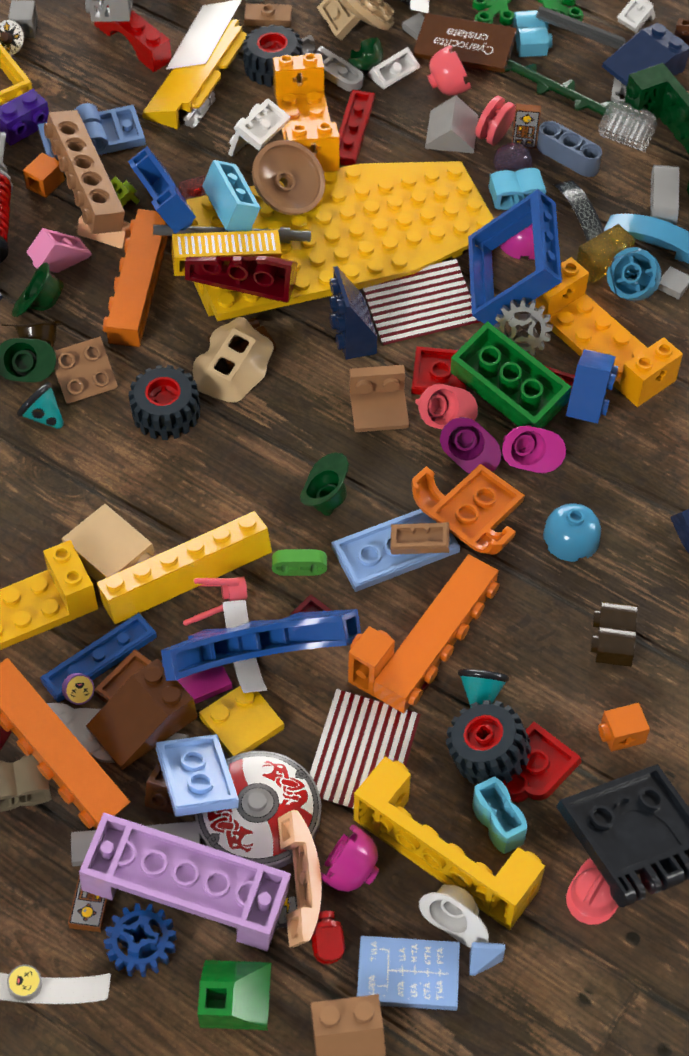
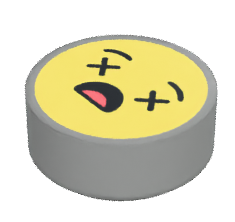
M20 965L10 972L7 985L9 993L14 999L29 1001L39 994L42 981L40 973L35 967Z

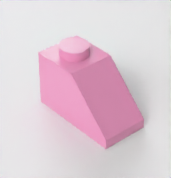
M45 228L41 229L26 252L33 260L32 264L37 269L40 265L47 262L50 268L49 271L55 273L88 259L92 254L80 238Z

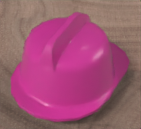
M518 426L503 438V458L510 466L536 473H548L558 468L565 459L566 446L563 439L550 430L533 426Z

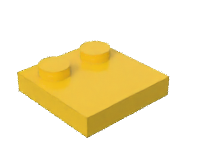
M238 686L199 712L201 721L212 734L218 735L221 746L230 757L252 751L284 730V722L259 692L243 693L241 686Z

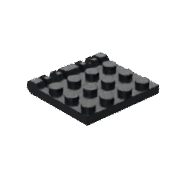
M658 764L563 798L557 804V809L610 886L611 896L618 906L623 908L646 898V891L651 895L661 892V890H667L689 879V807Z

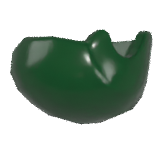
M375 37L361 41V48L358 52L351 49L348 62L360 71L371 70L380 64L383 59V49L379 38Z

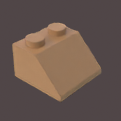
M378 994L311 1003V1020L316 1056H386Z

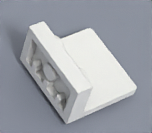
M268 98L261 105L257 103L251 109L249 116L246 119L242 117L235 125L234 130L236 132L229 142L231 147L228 155L233 157L247 143H250L259 151L289 122L291 116Z

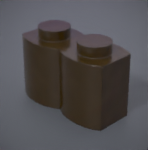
M602 601L600 610L594 611L593 627L598 628V635H592L590 652L596 653L595 662L632 667L638 605Z

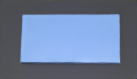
M421 509L331 542V548L355 592L459 553L460 545L454 535L450 533L449 553L391 554V524L437 523Z

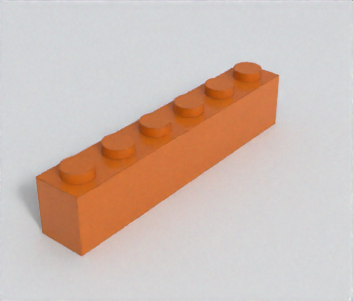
M138 209L136 218L131 219V236L126 238L125 257H121L119 264L120 276H116L114 281L115 295L109 299V317L105 316L103 321V332L107 333L109 344L140 347L168 240V236L153 235L154 224L168 225L157 211Z
M469 554L374 680L373 696L403 714L410 705L415 706L423 693V690L420 688L425 682L428 684L433 682L439 670L437 667L442 661L447 662L454 651L453 645L455 642L464 639L469 630L471 620H477L485 607L484 602L487 598L492 599L497 593L500 585L497 583L499 570Z
M8 657L0 663V726L6 732L11 730L19 739L16 741L17 745L27 756L31 754L39 762L37 768L47 780L52 778L60 787L57 791L62 799L69 805L73 802L80 811L78 814L80 820L89 829L94 827L96 830L103 812L117 816L130 804L129 799Z

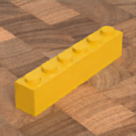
M253 511L96 582L103 607L114 624H118L137 613L144 612L202 585L194 583L195 578H217L272 553L268 528L256 512Z

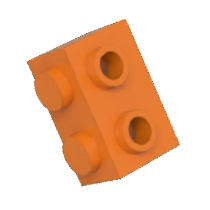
M368 626L363 634H357L350 646L348 682L373 696L374 680L394 655L395 640L388 633Z

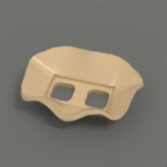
M238 317L230 323L220 326L211 334L209 350L199 355L193 363V381L195 380L198 391L226 402L242 400L264 378L268 361L273 352V343L270 339L256 331L243 317ZM235 336H239L249 342L243 353L229 348V344ZM221 358H225L235 364L228 375L215 370V366Z

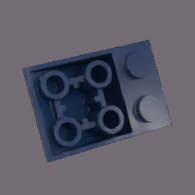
M334 266L333 278L329 279L333 295L329 297L331 311L333 312V314L329 315L332 330L336 329L338 333L336 334L338 350L343 349L346 360L377 354V334L365 297L338 266Z

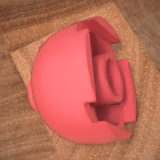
M448 45L435 53L431 58L429 64L431 74L427 78L433 89L437 87L443 94L458 95L471 89L470 82L465 84L464 78L467 76L465 69L456 52L450 53L452 46Z

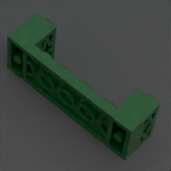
M664 63L629 74L625 101L622 107L624 115L642 124L660 118L662 123L670 129L675 139L683 145L689 155V93ZM688 181L687 190H686L687 193H688V195H689V181Z

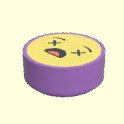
M82 673L70 674L62 684V694L66 700L73 704H84L94 694L93 681Z

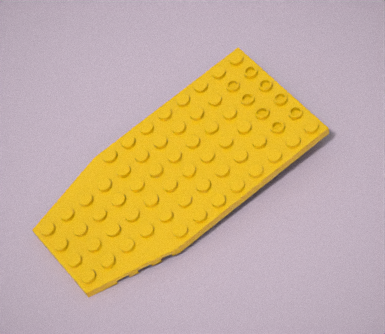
M461 161L360 163L341 167L339 171L324 172L325 190L320 202L312 210L301 215H286L275 211L261 199L255 186H249L260 206V211L251 229L280 230V227H290V230L311 231V242L290 241V243H280L281 258L298 262L296 282L289 303L194 282L208 317L215 315L218 322L332 296L329 279L333 278L334 266H338L358 290L415 274L427 266L441 263L451 256L456 258L462 255V252L469 248L468 236L494 218ZM207 195L186 199V202L196 216L190 226L224 227Z

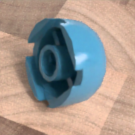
M638 247L626 248L615 255V260L607 270V282L610 289L620 298L629 301H642L652 296L658 289L662 279L661 267L657 259L648 251Z
M577 503L564 504L554 509L548 516L543 539L548 545V550L551 554L561 560L575 562L578 561V558L585 556L589 558L596 552L601 537V525L597 516L588 507Z

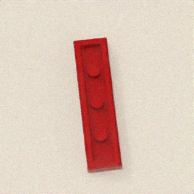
M351 90L339 130V165L350 166L357 163L375 102V93Z

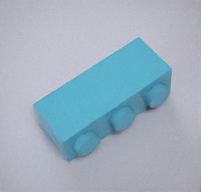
M213 160L202 187L225 230L229 232L251 231L260 211L257 200L236 164Z

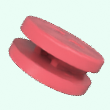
M495 96L482 112L476 126L475 135L480 139L487 137V143L490 145L498 144L512 124L516 105L511 102L505 104L504 98Z

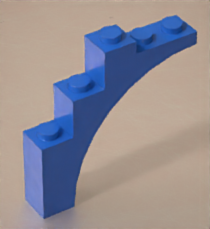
M358 609L297 612L283 619L257 620L247 622L235 628L202 630L188 636V640L161 650L166 681L178 680L210 668L261 656L305 649L347 646L352 643L357 634H361Z

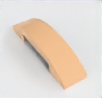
M291 810L278 818L280 849L292 850L297 910L286 914L289 947H297L310 941L315 930L320 912L322 884L318 854L311 833L298 810Z

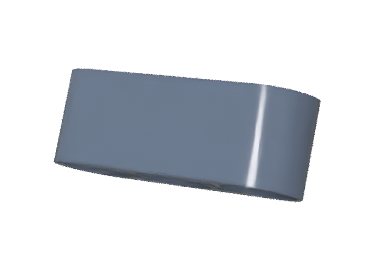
M545 121L541 123L537 141V149L541 153L585 177H592L598 174L602 157L600 146L557 122Z

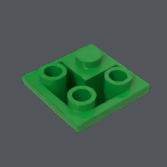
M205 960L200 980L197 1014L200 1028L268 1030L271 962Z

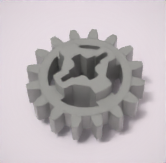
M525 298L521 299L520 304H517L513 299L510 302L511 308L505 305L502 306L501 311L504 315H496L495 320L499 323L495 324L494 327L534 356L536 347L543 350L545 347L543 341H550L551 335L546 332L552 331L553 325L546 323L551 319V315H543L545 306L542 305L536 308V300L534 299L530 305L526 304ZM524 311V312H529V313H528V314H520V313H518V312ZM506 321L511 326L509 334H507L505 329ZM538 321L541 325L540 335L538 334V331L535 329V325ZM529 323L527 330L522 329L518 331L519 325L524 326Z

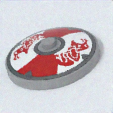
M249 751L226 759L239 799L238 808L195 814V820L198 821L200 838L203 844L275 869L292 863V850L280 849L278 818L291 810H298L314 841L321 821V798L313 778L299 763L275 752Z

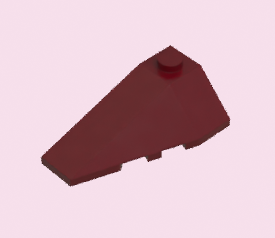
M273 256L186 257L185 280L289 303L296 282L298 262Z

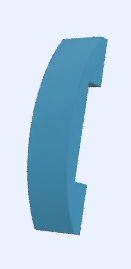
M614 214L610 216L604 228L606 237L626 243L629 237L675 251L676 260L689 263V232L667 221L644 215Z

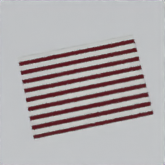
M457 259L429 265L415 274L363 288L383 345L480 322L472 316L471 296Z
M336 689L310 771V775L318 788L320 798L354 809V793L385 756L393 762L396 760L406 766L421 714L406 710L403 714L386 703Z

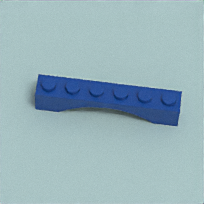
M146 146L131 158L128 163L152 196L153 201L151 203L155 210L176 234L180 230L187 229L196 216L164 165L151 149Z

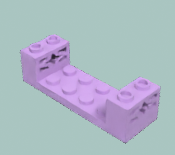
M104 812L79 871L82 891L113 900L116 890L119 889L237 928L236 942L267 952L288 894L291 873Z

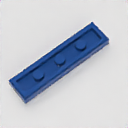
M137 613L41 676V683L59 703L65 699L62 694V684L67 676L73 673H82L91 680H94L124 660L134 649L138 651L156 639L157 634L143 616Z

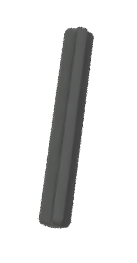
M540 6L537 11L536 18L612 48L619 49L625 44V38L546 7Z

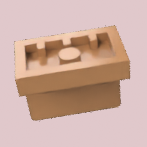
M101 336L55 350L56 366L54 371L66 404L99 395L118 387Z
M404 365L349 369V393L355 432L409 428L404 392Z

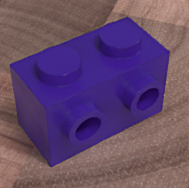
M31 89L0 106V132H6V142L10 146L38 131V124L47 123L49 113L47 101L34 89Z

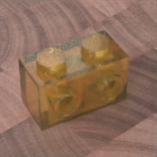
M617 224L579 246L576 262L589 272L588 280L594 283L607 275L608 267H611L617 253L626 248L634 247L635 238Z

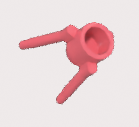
M244 576L194 579V583L202 584L198 587H221L223 599H228L229 601L247 600V586ZM223 604L184 620L183 625L187 626L223 612Z

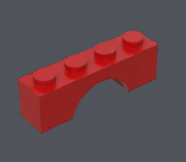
M131 10L130 21L94 22V25L109 37L116 32L123 34L133 46L138 60L152 72H156L170 63L172 59L170 39L133 10Z

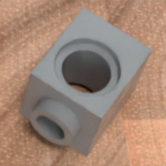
M11 0L8 20L15 21L21 26L24 38H35L38 16L35 1Z

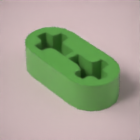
M284 549L278 550L272 555V571L278 575L315 576L321 575L327 570V555L321 550Z

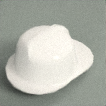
M444 884L436 893H427L420 899L419 909L428 922L445 931L460 943L471 948L473 942H489L487 927L478 917V906L473 896L462 887Z

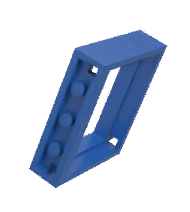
M538 189L468 236L472 316L484 324L487 321L492 325L497 324L498 322L495 320L496 315H504L501 308L503 305L511 308V300L514 299L517 304H520L521 299L525 298L526 304L562 282L556 203ZM532 224L536 271L494 297L492 250Z

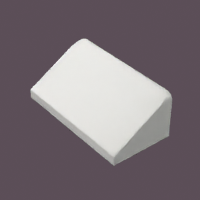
M407 47L373 67L367 75L380 87L386 89L421 66Z

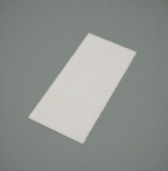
M241 0L202 6L166 69L206 64Z

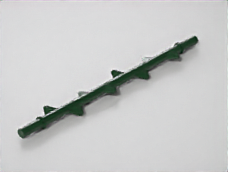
M509 59L505 72L513 71L537 83L538 95L551 90L574 101V109L577 111L588 108L611 120L616 115L615 124L619 122L620 117H623L621 125H624L626 119H629L625 127L629 128L631 122L634 121L631 130L634 131L637 123H639L640 125L636 132L640 131L642 123L623 115L621 111L613 110L612 101L599 103L576 92L574 80L571 79L560 84L537 73V65L535 64L523 66Z

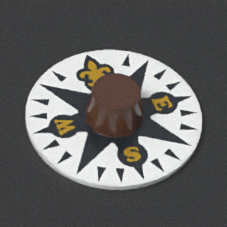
M5 20L0 22V44L12 56L21 49L24 33L17 22Z

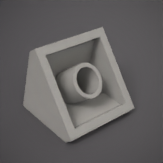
M457 95L430 111L425 149L474 154L475 130L479 115Z

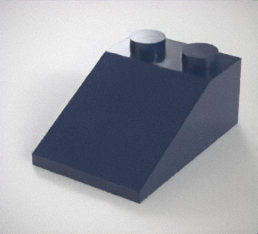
M656 23L641 29L604 61L602 68L625 86L628 84L629 74L664 63L675 76L684 72L689 57V46L681 38L667 30L664 25Z

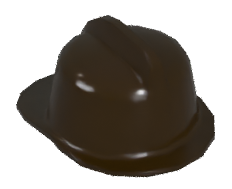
M50 321L28 325L1 324V326H14L19 338L39 339L46 341L53 347L56 341L57 326L61 325L62 322Z

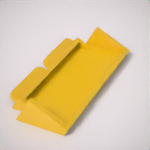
M239 19L230 20L206 64L173 68L142 112L144 119L178 129L180 126L178 111L180 109L191 112L193 108H200L221 78L219 70L225 69L231 64L243 46V40H246L247 34L242 31V26H239Z

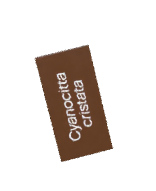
M426 13L413 55L415 58L431 60L435 53L451 45L452 50L450 53L455 51L463 66L505 73L517 36V28Z

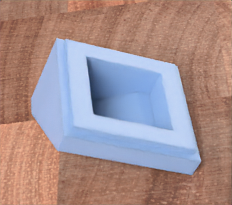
M473 942L470 950L469 975L475 976L502 962L505 945L501 943Z

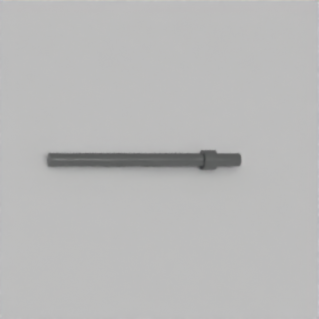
M153 225V235L172 236V234H175L168 225ZM189 226L187 229L180 230L176 234L229 231L225 230L224 227ZM280 227V230H278L280 243H290V241L311 242V231L290 230V227ZM251 229V231L276 230V229Z

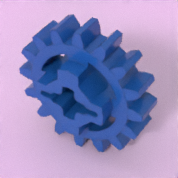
M135 903L133 912H130L126 907L122 908L124 916L119 918L113 915L114 927L110 926L105 929L106 935L110 937L104 940L105 949L109 950L107 952L109 961L116 960L115 967L118 971L126 966L128 976L132 977L135 970H140L142 977H146L147 969L149 968L158 973L159 962L166 965L169 964V958L166 953H175L176 951L175 944L172 943L177 940L176 931L171 930L174 927L172 919L164 920L166 916L163 909L155 914L152 904H149L146 910H141L139 903ZM153 924L160 929L162 937L159 936V933L153 932ZM119 943L122 944V947L128 948L127 956L120 950Z

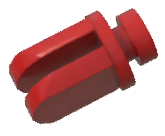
M334 911L319 912L317 920L319 923L316 924L311 937L314 956L322 964L330 965L336 963L341 959L345 951L343 927L339 921H332L335 919Z

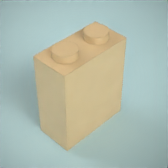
M106 504L102 505L62 538L63 543L71 540L87 573L97 582L154 557L153 544Z

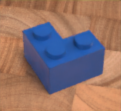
M587 349L583 350L577 364L566 416L597 424L601 415L606 416L610 400L605 399L607 389H613L619 366L614 365L616 356Z

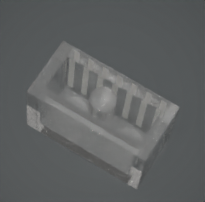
M610 101L598 128L600 136L645 152L657 128V121L654 114L642 109L638 111L626 102L618 101L617 103Z

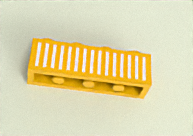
M278 230L172 234L174 276H185L186 257L273 256L281 258L282 255Z

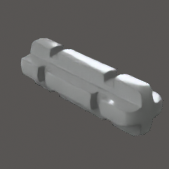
M211 91L200 108H193L191 112L186 114L184 117V124L191 128L197 126L200 122L199 120L202 119L215 101V93Z

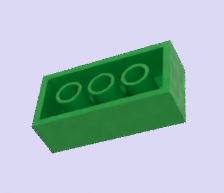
M488 321L451 357V373L517 426H533L543 429L569 402L571 386Z

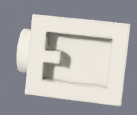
M630 0L617 16L618 22L637 33L647 19L654 20V6L649 0Z

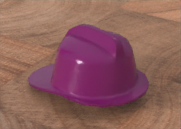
M459 417L445 424L440 435L441 447L457 465L469 474L480 464L492 472L496 470L501 461L500 445L478 422L471 418Z

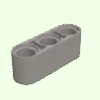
M653 165L650 217L677 225L679 214V167Z

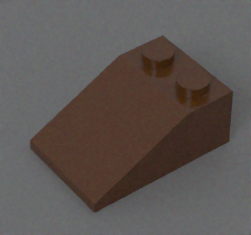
M157 658L133 674L91 719L86 728L118 767L123 770L155 748L156 742L165 741L198 717L193 697L177 680L166 681L163 665Z

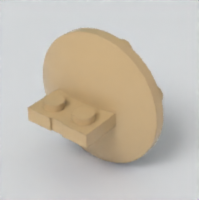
M323 0L317 7L323 18L328 22V26L335 37L340 40L360 20L383 30H389L394 25L392 15L395 11L390 5L384 3L383 0Z

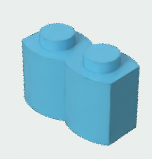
M538 10L514 12L513 27L517 28L515 40L519 57L547 56L548 48H552V34L548 33L549 23L536 18Z
M524 168L516 172L503 170L490 174L489 190L495 209L508 210L537 189L546 195V188L539 169Z
M494 776L476 785L472 801L473 811L477 819L484 826L488 827L489 837L493 845L503 854L524 845L527 822L521 810L511 803L509 791L503 782Z

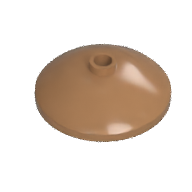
M290 140L273 141L264 146L254 159L252 179L255 189L261 199L275 211L286 215H301L312 210L320 202L325 190L324 172L318 159L305 146Z

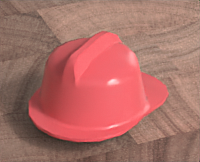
M434 384L428 387L420 398L415 401L418 405L421 419L425 424L433 428L443 429L445 424L459 417L471 418L475 421L478 415V405L474 396L462 388L449 385Z
M588 859L581 866L569 885L566 894V904L571 915L579 922L588 925H599L608 921L619 906L611 896L610 886L592 859Z

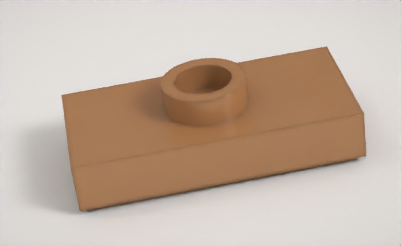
M245 5L244 26L282 25L291 27L292 5Z
M449 522L391 524V554L449 553Z

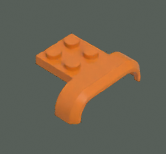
M482 464L477 466L446 496L436 486L434 481L435 473L427 466L412 478V493L418 507L437 523L449 522L450 533L475 551L494 555L499 553L514 538L516 531L509 526H506L502 532H495L493 530L523 502L525 495Z

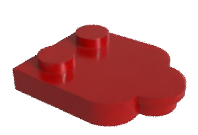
M535 721L526 729L531 747V754L527 755L529 758L527 766L521 765L523 771L519 776L516 774L512 775V781L506 783V780L502 781L509 791L511 802H522L528 797L537 801L547 799L582 763L581 757Z

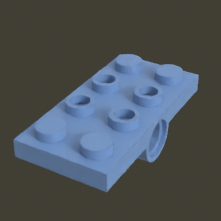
M84 103L76 107L75 110H78L98 155L146 145L134 105L100 112L91 103ZM45 123L38 124L46 155L58 159L57 155H54L52 152L50 139L45 137Z

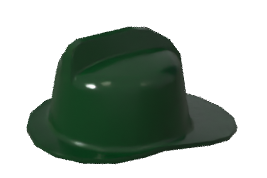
M47 262L39 266L29 285L18 298L12 309L13 317L20 316L28 308L39 311L48 310L57 302L64 283L49 272L50 268Z
M11 338L0 345V375L5 379L19 382H42L55 369L56 353L53 347L46 341Z
M336 452L327 454L313 466L300 495L301 502L305 506H313L325 516H330L333 510L344 502L347 496L344 484L349 466L347 457L342 453Z

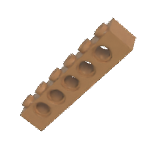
M78 110L49 112L47 123L44 124V134L46 138L50 139L52 152L54 155H57L60 170L67 177V186L74 193L75 204L82 211L84 224H88L92 234L122 231L125 211Z

